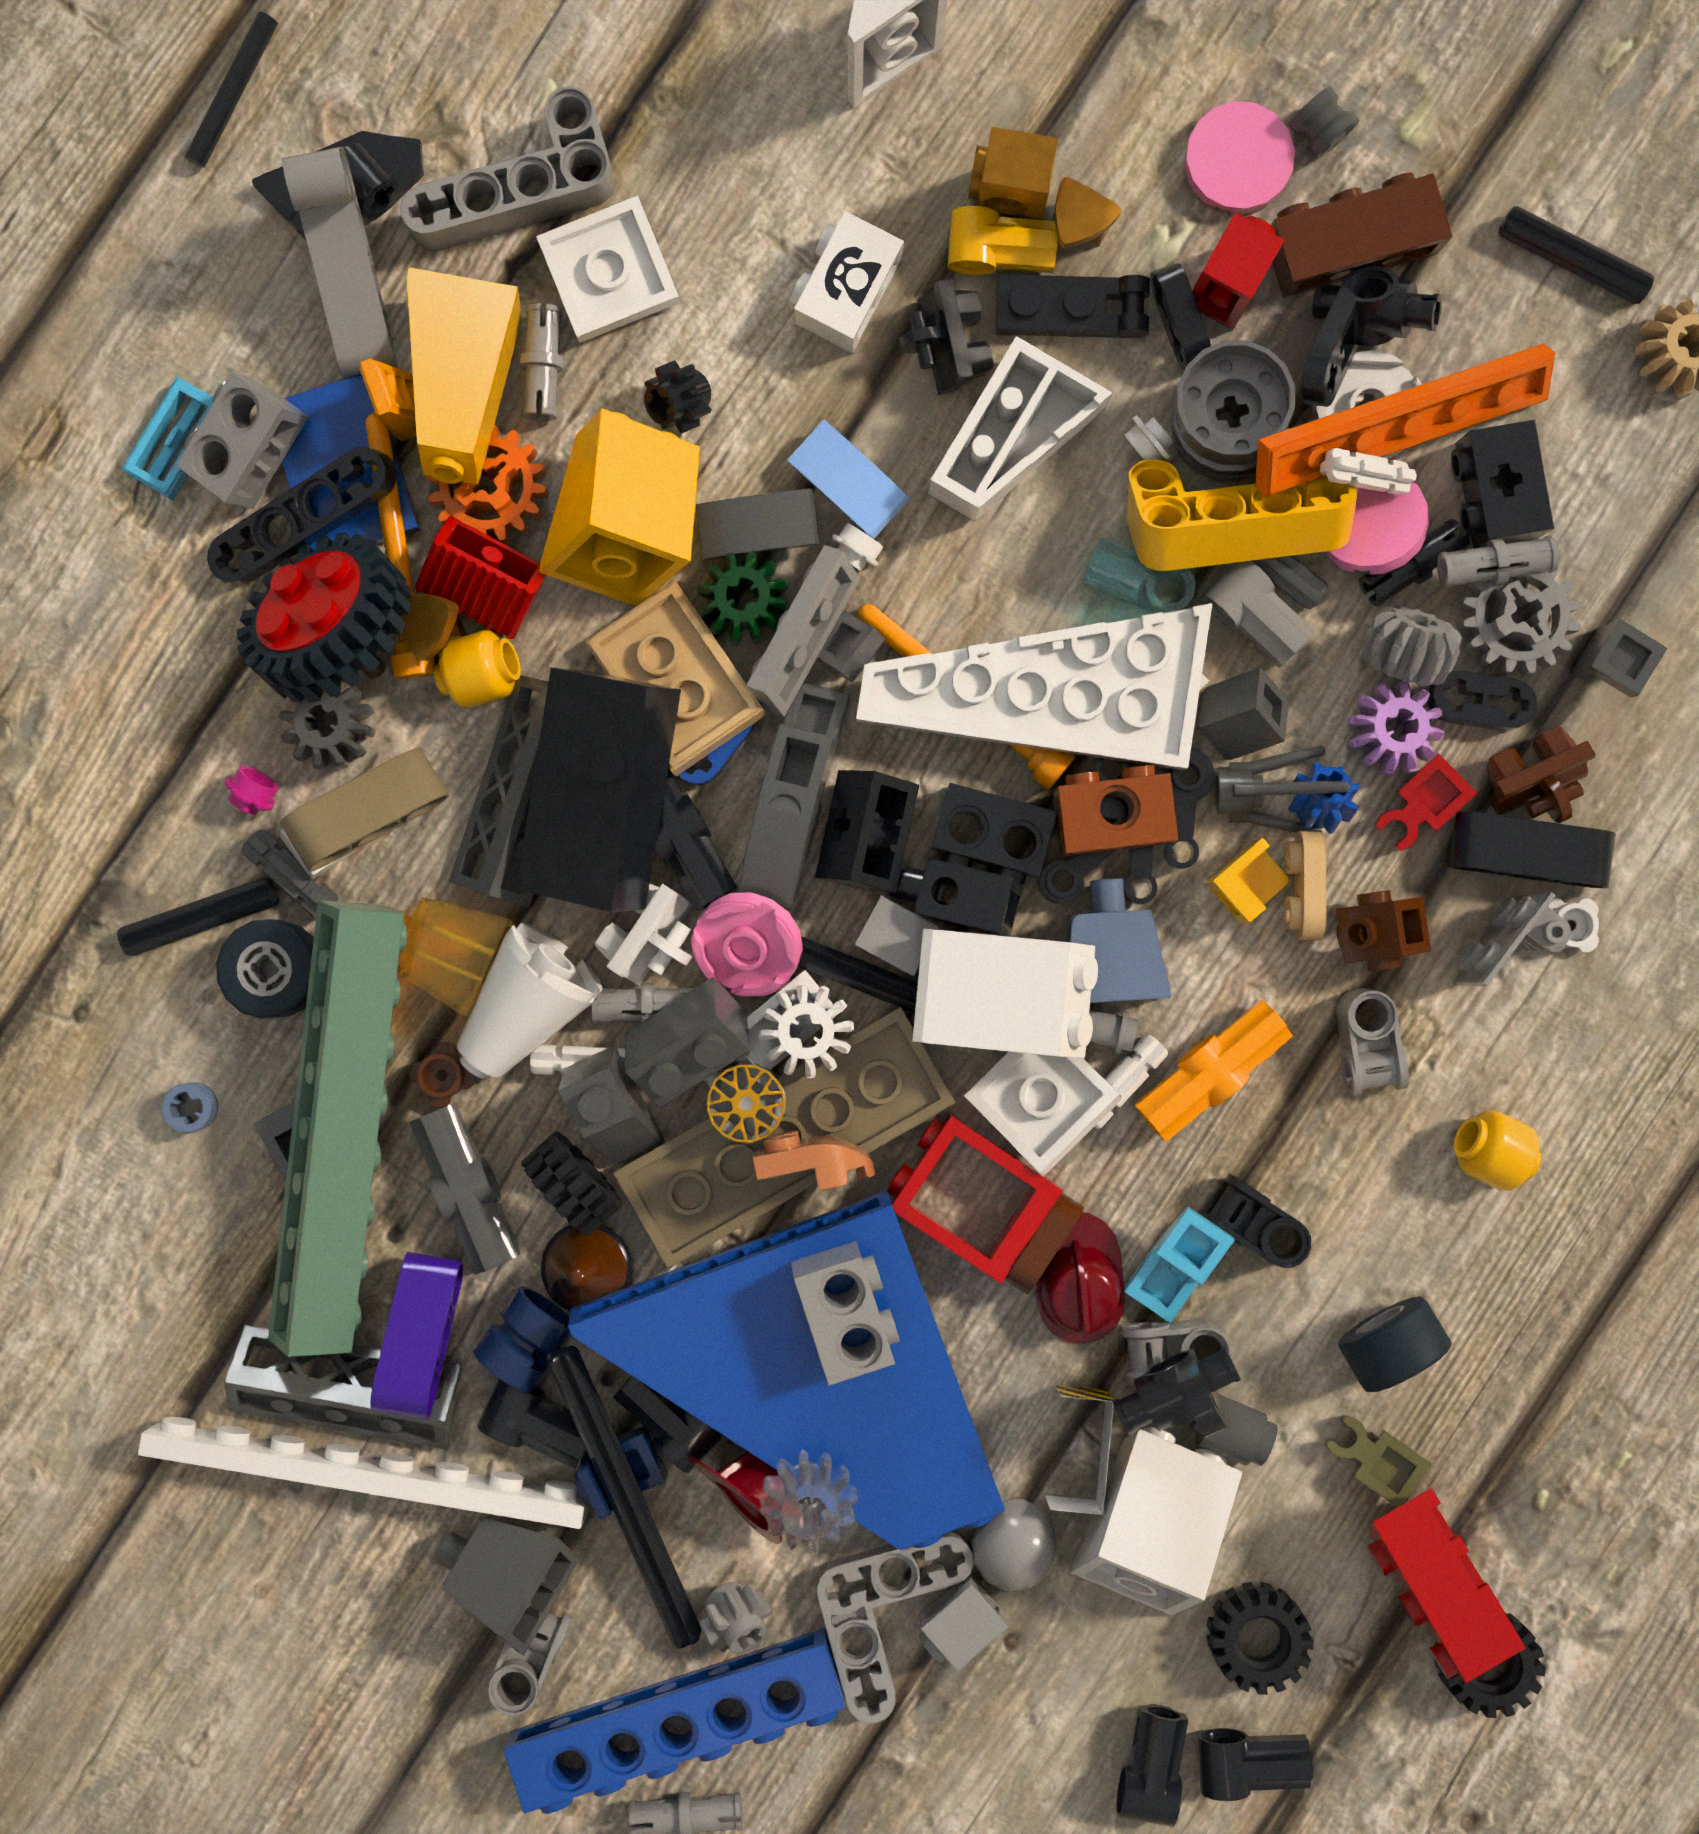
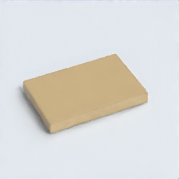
M676 580L585 641L607 675L681 689L669 769L675 776H678L767 715Z

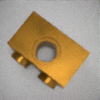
M991 127L988 147L976 146L968 199L979 200L978 206L994 209L999 212L1000 217L1042 220L1050 190L1058 138Z

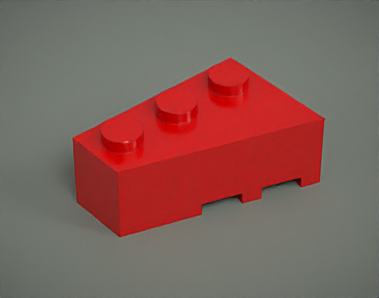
M1430 1488L1373 1521L1369 1533L1374 1542L1367 1545V1548L1383 1575L1386 1576L1394 1572L1405 1592L1399 1595L1398 1599L1415 1627L1425 1623L1437 1644L1430 1647L1429 1650L1446 1678L1450 1679L1457 1675L1462 1685L1523 1651L1526 1647L1487 1582L1484 1583L1466 1553L1469 1550L1459 1534H1453L1436 1507L1441 1503L1433 1489Z

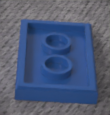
M362 374L285 398L309 416V419L282 461L290 489L350 450L358 447L369 448L365 421L368 415L374 413L375 410ZM390 435L406 536L421 531ZM362 464L365 473L352 483L340 481L347 488L358 482L373 485L374 482L371 477L373 473L372 464ZM328 487L320 488L312 499L313 510L320 518L327 517L335 507L334 494ZM375 503L325 536H328L334 542L337 533H347L351 538L356 533L362 535L366 540L370 539L375 545L384 543L378 503ZM317 541L310 545L314 551H316Z

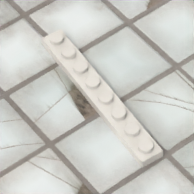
M165 1417L162 1419V1422H158L142 1432L138 1451L139 1456L581 1529L589 1506L582 1501L576 1484L566 1481L549 1480L545 1482V1486L523 1483L524 1477L512 1472L494 1471L491 1472L490 1477L468 1474L469 1468L458 1463L439 1462L436 1463L435 1468L414 1465V1458L404 1454L384 1453L381 1455V1459L359 1456L360 1449L350 1445L329 1444L326 1446V1450L305 1447V1440L296 1436L275 1435L269 1441L250 1437L251 1431L242 1427L220 1426L217 1427V1431L196 1428V1421L182 1417Z

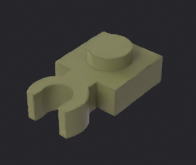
M1344 1415L1341 1421L1352 1428L1355 1433V1440L1349 1447H1340L1337 1443L1328 1439L1325 1443L1327 1449L1339 1458H1356L1361 1463L1352 1476L1394 1506L1399 1507L1406 1503L1432 1463L1385 1430H1382L1375 1442H1372L1368 1439L1366 1429L1359 1420Z

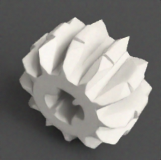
M799 983L797 985L799 1003L793 1005L790 997L784 990L777 992L776 998L778 1002L787 1010L783 1015L772 1008L766 1007L763 1009L762 1016L768 1020L778 1022L779 1025L778 1029L760 1030L759 1039L770 1040L779 1038L781 1044L770 1049L766 1057L769 1061H773L784 1051L788 1052L791 1056L783 1070L787 1075H792L799 1058L805 1059L806 1077L814 1078L816 1076L814 1058L820 1056L825 1067L829 1071H833L837 1068V1063L827 1052L828 1048L831 1046L839 1052L846 1054L851 1049V1045L846 1041L834 1038V1032L854 1030L853 1021L846 1020L834 1023L832 1019L833 1016L841 1013L847 1005L844 1000H839L828 1010L823 1008L822 1005L829 994V988L821 986L818 990L815 1003L808 1002V987L806 983ZM808 1014L813 1024L822 1025V1037L814 1036L816 1044L803 1046L801 1037H792L790 1032L791 1024L798 1025L800 1023L796 1018L797 1016Z

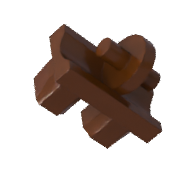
M1559 725L1541 733L1534 739L1532 748L1541 761L1535 765L1526 768L1515 748H1508L1488 759L1486 770L1494 788L1490 804L1497 815L1505 814L1526 804L1527 812L1532 818L1546 812L1559 824L1572 818L1570 801L1584 795L1583 788L1577 780L1588 775L1587 761L1594 759L1596 754L1588 741L1576 745L1574 740Z

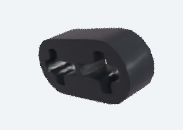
M1176 263L1151 272L1150 283L1155 303L1176 360L1181 369L1185 370V367L1203 349L1210 347L1211 343L1188 277L1181 264Z
M1452 671L1448 674L1444 684H1431L1428 691L1430 694L1427 701L1429 708H1440L1442 716L1438 719L1448 723L1500 731L1513 730L1527 724L1534 717L1537 710V697L1534 690L1526 682L1513 678L1467 671ZM1457 683L1459 684V693L1476 697V702L1463 703L1457 706L1454 711L1451 710V701L1442 698V692L1452 688ZM1510 691L1513 692L1512 700L1516 703H1521V711L1511 714L1509 719L1505 718V709L1488 705V699L1496 700L1503 698Z

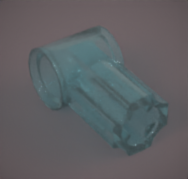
M1104 538L1100 539L1082 582L1085 586L1144 609L1147 614L1186 610L1194 596L1196 587L1194 577L1188 568L1171 571L1149 569L1141 564L1136 551ZM1161 581L1173 582L1180 588L1182 599L1177 603H1163L1154 594L1153 586Z

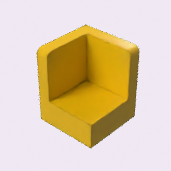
M1263 837L1253 840L1205 882L1208 888L1240 924L1253 921L1266 909L1264 904L1289 883V877L1265 851L1270 845Z

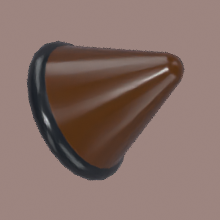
M602 1224L589 1236L583 1235L577 1228L571 1225L565 1226L555 1233L547 1243L540 1265L541 1278L545 1290L553 1301L568 1311L576 1306L629 1287L633 1272L632 1258L628 1247L617 1233Z

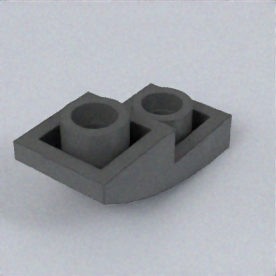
M813 489L759 494L695 504L702 559L725 558V554L730 552L734 556H738L748 552L770 553L819 545Z

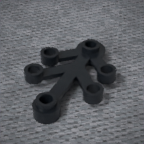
M1191 748L1189 766H1192L1197 772V780L1193 785H1185L1179 780L1178 769L1154 766L1155 775L1171 774L1178 841L1165 845L1164 858L1168 865L1175 869L1191 867L1198 860L1199 847L1193 839L1196 801L1205 797L1210 792L1215 780V770L1211 760L1203 752ZM1097 758L1093 765V772H1099L1100 781L1122 779L1121 769L1147 765L1115 760L1120 766V773L1118 777L1109 779L1101 773L1100 769L1101 763L1105 759ZM1053 796L1051 801V808L1053 811H1056ZM1105 796L1101 801L1100 812L1104 819L1117 820L1113 825H1121L1128 817V806L1120 797ZM1177 842L1187 844L1191 850L1190 858L1185 863L1177 862L1172 856V848ZM1154 846L1131 848L1129 875L1124 879V894L1126 900L1132 904L1148 903L1157 893V882L1151 875ZM1115 850L1078 854L1069 861L1064 859L1052 861L1042 869L1038 878L1041 894L1045 899L1055 904L1073 901L1080 895L1083 889V878ZM1057 871H1065L1072 878V885L1066 892H1060L1053 887L1052 877ZM1136 877L1145 879L1149 884V892L1142 899L1134 897L1130 891V883Z

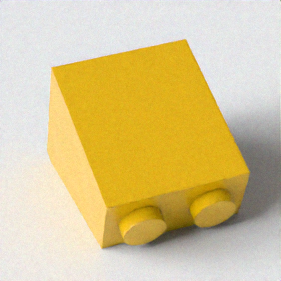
M601 408L576 434L541 558L539 573L633 606H638L691 561L700 447L679 439L670 432L659 431L633 421L622 413L611 412Z

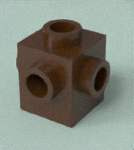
M1390 890L1358 894V906L1336 909L1338 918L1337 940L1342 948L1344 964L1366 961L1368 971L1386 970L1401 967L1400 957L1431 952L1423 897L1392 901Z

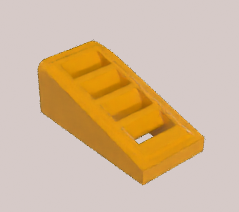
M371 358L360 362L361 366H359L376 415L395 438L401 442L415 437L416 420L413 374Z

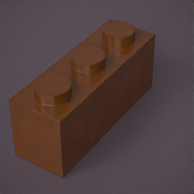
M1412 172L1403 173L1383 182L1380 189L1362 193L1359 187L1351 188L1335 194L1329 199L1330 203L1310 208L1308 203H1298L1279 211L1277 218L1273 220L1271 226L1275 229V235L1285 241L1272 264L1282 298L1317 289L1320 282L1327 283L1328 285L1341 282L1351 272L1363 267L1380 266L1390 268L1439 254L1453 236L1434 173L1415 178Z

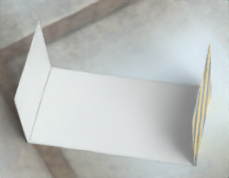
M1055 1385L1061 1397L1105 1401L1096 1500L1045 1495L1050 1510L1103 1515L1114 1400L1107 1390Z

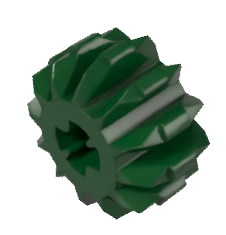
M732 552L725 554V562L728 571L723 573L713 564L706 568L709 577L717 584L704 583L699 584L697 587L699 596L712 600L698 608L701 618L718 616L710 627V632L715 637L721 635L731 626L730 643L732 645L738 646L740 644L743 630H749L751 640L755 645L762 643V635L758 626L764 624L771 632L776 633L778 620L770 612L783 614L790 608L789 602L775 597L789 589L786 579L769 581L777 570V565L771 560L757 571V554L755 552L747 553L744 567L737 566L736 557ZM742 587H749L752 597H759L757 602H748L745 610H737L734 599L729 600L730 596L740 595Z

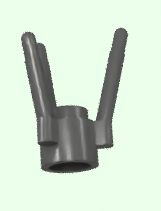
M1323 746L1300 749L1250 762H1229V770H1217L1216 810L1218 814H1230V823H1253L1297 833L1298 830H1306L1303 823L1252 811V808L1263 807L1264 795L1348 792L1351 785L1347 781L1263 783L1262 775H1252V773L1323 756L1325 754Z

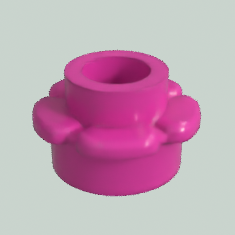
M240 766L234 777H227L224 781L225 787L231 790L228 800L241 811L256 815L260 810L270 811L273 809L275 804L273 798L279 787L272 778L252 767Z

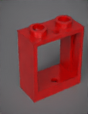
M948 1113L943 1122L934 1117L917 1142V1146L924 1150L913 1168L903 1164L886 1189L893 1196L891 1199L893 1209L897 1215L1002 1284L1063 1190L1045 1176L1043 1177L1039 1172L952 1114ZM955 1136L1031 1186L987 1254L910 1204Z

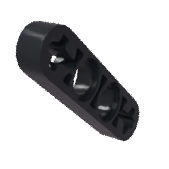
M366 447L350 450L217 536L211 542L207 553L210 571L216 578L224 582L247 584L255 581L277 567L278 563L285 557L291 558L297 554L298 548L305 544L310 546L318 538L324 537L385 498L393 490L396 483L397 471L394 462L387 454L379 450ZM363 463L377 466V470L371 474L374 482L373 485L358 482L347 488L340 481L352 483L362 477L365 473ZM328 487L334 494L335 507L327 517L320 518L313 510L312 499L320 488ZM283 515L290 523L291 535L285 544L276 546L270 540L268 534L269 525L275 517ZM256 545L262 551L251 550L241 556L238 560L241 569L229 567L228 562L234 558L232 548L247 550Z

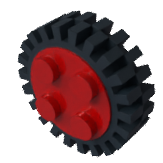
M337 533L334 542L328 536L318 538L316 551L308 544H305L297 549L299 560L294 563L288 556L278 563L281 568L274 575L268 573L261 581L268 588L265 593L253 591L248 601L256 609L243 610L240 621L245 627L237 629V639L242 643L237 646L239 654L255 673L285 699L289 697L293 702L302 703L305 697L309 702L321 701L323 691L330 697L336 696L341 693L342 680H345L351 687L362 681L358 673L359 669L369 679L379 677L385 670V663L376 653L378 650L389 654L396 644L388 635L402 634L406 623L400 618V616L410 614L411 604L406 600V598L411 596L410 587L405 583L407 582L406 578L370 539L366 540L362 535L354 533L352 538L347 533Z

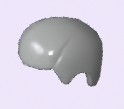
M1024 1499L1004 1500L1002 1502L1005 1511L995 1514L989 1523L975 1528L974 1538L971 1540L973 1563L985 1582L1004 1592H1020L1022 1589L1028 1590L1039 1583L1049 1572L1056 1550L1055 1529L1053 1522L1041 1507Z

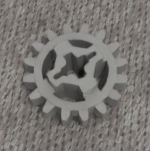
M1560 567L1557 568V571L1551 573L1542 572L1509 577L1506 584L1494 585L1488 580L1465 585L1474 597H1465L1458 601L1457 607L1468 612L1469 618L1456 624L1457 630L1471 631L1473 638L1464 645L1466 651L1479 647L1484 652L1479 661L1480 666L1485 667L1497 660L1499 661V675L1505 676L1512 673L1517 664L1518 670L1523 677L1535 673L1536 662L1543 669H1547L1557 663L1554 653L1562 655L1572 649L1573 646L1564 636L1581 630V624L1570 620V613L1582 608V604L1580 601L1567 600L1565 594L1574 587L1572 580L1560 585L1554 580ZM1520 581L1533 585L1540 592L1523 588ZM1488 601L1492 608L1489 621L1486 624L1485 608ZM1522 608L1527 617L1516 624L1512 620L1511 615L1516 610ZM1550 609L1552 611L1551 629L1547 626ZM1503 640L1514 643L1519 651L1508 649L1497 641Z

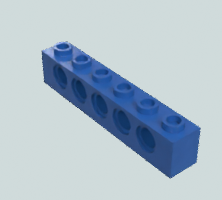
M825 1628L511 1730L503 1751L523 1814L537 1809H541L543 1814H549L569 1806L573 1802L574 1797L592 1791L595 1796H605L623 1788L626 1785V1780L647 1774L649 1779L666 1776L678 1769L679 1763L696 1757H700V1760L704 1762L718 1759L728 1754L732 1750L733 1745L751 1739L754 1744L773 1741L785 1733V1728L803 1722L809 1727L825 1724L837 1717V1711L845 1709V1697ZM777 1681H789L797 1687L799 1692L792 1699L779 1700L770 1693L769 1687ZM733 1698L744 1705L745 1711L737 1717H726L718 1711L716 1704L723 1699ZM671 1716H682L690 1722L692 1729L685 1734H674L665 1727L663 1721ZM619 1733L630 1734L637 1740L639 1747L630 1752L621 1751L613 1745L611 1737ZM564 1751H575L584 1758L586 1765L578 1769L568 1768L562 1764L558 1754Z

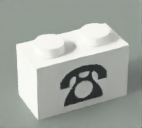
M845 211L837 227L828 224L815 251V254L821 258L812 275L804 272L793 290L790 303L796 305L794 308L795 324L854 353L903 259L904 241Z

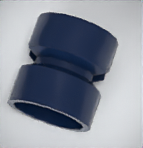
M520 1286L501 1312L504 1323L502 1325L493 1324L473 1353L479 1362L499 1379L518 1390L531 1393L549 1368L547 1355L562 1349L572 1335L568 1328L569 1315L538 1292L528 1287Z

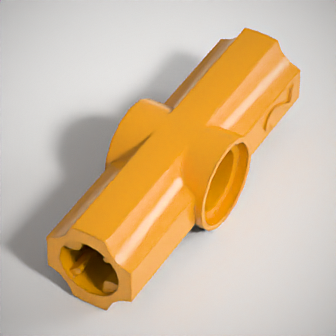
M1259 1000L1217 1036L1215 1034L1208 1036L1188 1051L1177 1062L1178 1068L1167 1078L1159 1082L1155 1088L1142 1096L1134 1106L1147 1124L1164 1142H1167L1209 1106L1212 1108L1216 1107L1235 1094L1249 1080L1250 1076L1248 1074L1260 1063L1272 1056L1283 1044L1285 1045L1293 1035L1280 1016L1264 1000Z

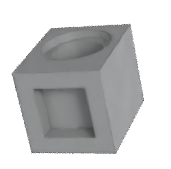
M880 896L855 946L910 976H914L920 966L923 929L939 930L940 927Z
M972 1573L965 1581L946 1589L919 1613L920 1626L923 1631L919 1636L921 1643L937 1662L941 1663L947 1659L957 1672L1008 1628L1005 1611Z

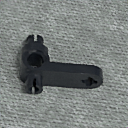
M1380 266L1363 267L1351 272L1345 277L1341 286L1320 282L1318 289L1314 293L1312 313L1314 319L1325 318V321L1304 366L1302 377V399L1304 404L1323 407L1331 406L1359 345L1376 346L1384 344L1394 337L1407 338L1412 328L1435 331L1441 316V295L1418 294L1417 285L1414 281L1399 280L1392 270Z
M1223 1347L1219 1349L1220 1351L1201 1360L1193 1349L1176 1353L1153 1365L1144 1375L1134 1379L1137 1391L1120 1400L1116 1399L1113 1401L1114 1408L1128 1434L1134 1433V1430L1151 1422L1160 1432L1168 1427H1179L1195 1421L1206 1438L1226 1428L1223 1409L1216 1391L1233 1382L1241 1381L1240 1375L1226 1348Z

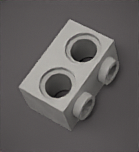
M232 371L229 378L216 389L212 398L213 404L200 426L194 429L187 437L184 445L185 451L176 466L224 503L253 509L306 424L309 416L262 381ZM256 405V418L250 425L249 415L251 409ZM227 452L228 463L226 468L222 471L221 461L224 454Z
M857 1241L792 1261L794 1281L828 1385L830 1386L895 1365L890 1345L900 1342V1338L890 1308L879 1311L873 1292L883 1289V1285L873 1255L862 1258ZM838 1274L849 1275L855 1280L851 1289L842 1294H833L824 1288L826 1282ZM854 1328H864L871 1332L869 1340L857 1347L844 1344L842 1338L849 1330Z

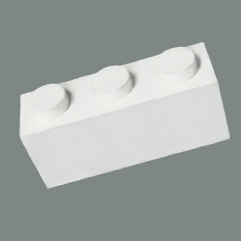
M854 0L848 29V101L853 108L943 48L947 0Z

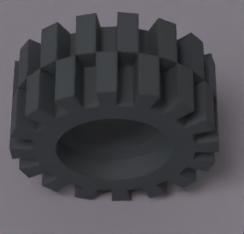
M554 1131L521 1162V1165L525 1168L526 1175L532 1179L531 1182L536 1189L544 1194L545 1200L548 1203L551 1202L556 1208V1212L562 1218L565 1217L572 1227L577 1228L583 1235L589 1236L622 1206L620 1197L615 1193L616 1191L612 1185L605 1180L606 1177L601 1171H598L593 1166V1162L588 1157L586 1158L576 1145L573 1146L571 1141L566 1136H562L558 1131Z
M1252 1582L1242 1583L1243 1591L1236 1593L1232 1587L1225 1592L1228 1599L1224 1603L1217 1599L1212 1608L1216 1614L1214 1618L1208 1616L1206 1625L1210 1631V1635H1206L1208 1646L1223 1675L1230 1682L1234 1680L1239 1689L1249 1692V1688L1253 1687L1258 1695H1268L1267 1687L1274 1686L1277 1693L1286 1690L1283 1683L1285 1680L1291 1678L1296 1683L1302 1677L1298 1672L1301 1665L1307 1669L1309 1667L1311 1658L1307 1654V1650H1313L1314 1640L1309 1634L1311 1627L1295 1601L1282 1589L1279 1588L1276 1591L1271 1584L1261 1582L1260 1588H1255ZM1255 1618H1267L1275 1622L1280 1631L1278 1646L1271 1654L1264 1657H1251L1245 1654L1239 1646V1634L1242 1627L1248 1621Z
M1511 1613L1506 1615L1526 1649L1509 1658L1507 1669L1498 1678L1489 1681L1475 1678L1462 1685L1457 1675L1447 1679L1434 1659L1435 1666L1441 1672L1438 1675L1442 1683L1460 1704L1463 1703L1469 1711L1478 1714V1711L1481 1710L1487 1718H1497L1496 1710H1500L1506 1717L1515 1715L1512 1705L1517 1702L1524 1709L1528 1707L1531 1701L1525 1695L1529 1690L1538 1695L1542 1685L1536 1680V1676L1545 1677L1546 1667L1539 1661V1658L1544 1657L1542 1648L1535 1642L1536 1637Z

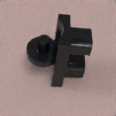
M952 279L936 281L933 284L934 290L917 300L919 311L909 314L912 331L898 339L902 353H917L920 368L933 369L938 395L955 392L967 381L984 376L994 365L990 345L986 341L966 343L963 327L974 326L981 320L982 308L979 294L977 291L955 290Z

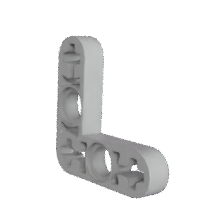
M956 1531L945 1533L939 1541L924 1548L911 1546L899 1550L889 1544L835 1559L827 1563L820 1571L817 1580L818 1601L846 1704L850 1713L858 1721L867 1724L878 1723L891 1714L896 1703L895 1683L874 1608L952 1587L965 1581L971 1574L974 1563L971 1546L961 1533ZM944 1545H950L954 1553L963 1552L964 1556L956 1559L957 1568L946 1571L945 1565L939 1562L927 1565L929 1578L920 1580L919 1562L914 1552L923 1550L924 1562L939 1558L940 1547ZM891 1558L904 1560L911 1569L909 1579L901 1586H889L879 1576L881 1565ZM870 1565L871 1583L876 1591L875 1593L866 1594V1583L851 1587L850 1598L840 1600L837 1592L828 1593L827 1589L833 1586L835 1575L843 1574L846 1582L858 1581L863 1579L861 1567ZM859 1626L865 1628L870 1633L872 1644L866 1652L854 1655L843 1649L840 1639L845 1630ZM876 1661H879L880 1666H876V1665H872V1664H873L874 1662H876ZM870 1666V1676L875 1690L885 1689L886 1691L879 1695V1704L876 1706H869L866 1698H856L863 1692V1682L859 1669H864ZM847 1669H852L855 1671L849 1674Z

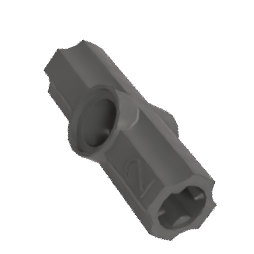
M456 1102L409 1122L421 1148V1153L432 1174L429 1182L435 1202L446 1221H452L474 1275L486 1272L518 1257L521 1254L518 1244L515 1242L510 1225L498 1202L501 1200V1194L497 1180L486 1158L483 1155H478Z

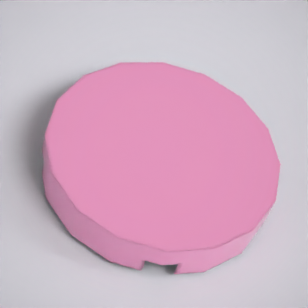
M1234 101L1213 108L1198 121L1187 142L1184 169L1191 189L1203 203L1214 209L1218 207L1222 210L1230 211L1229 214H1235L1236 212L1239 215H1244L1264 209L1280 196L1293 172L1295 148L1289 129L1276 113L1257 103Z
M1412 482L1410 492L1401 496L1389 494L1387 491L1379 492L1356 487L1357 500L1351 538L1342 548L1326 551V556L1343 570L1355 573V570L1369 571L1370 575L1385 574L1405 565L1421 550L1429 525L1427 501L1419 486Z
M751 892L729 893L713 900L699 916L691 939L694 961L705 978L709 980L714 977L723 986L731 988V994L741 997H764L781 990L796 972L803 950L800 929L790 913L774 900Z

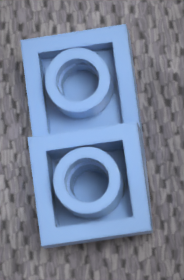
M825 419L787 459L801 475L873 539L910 500L889 477Z

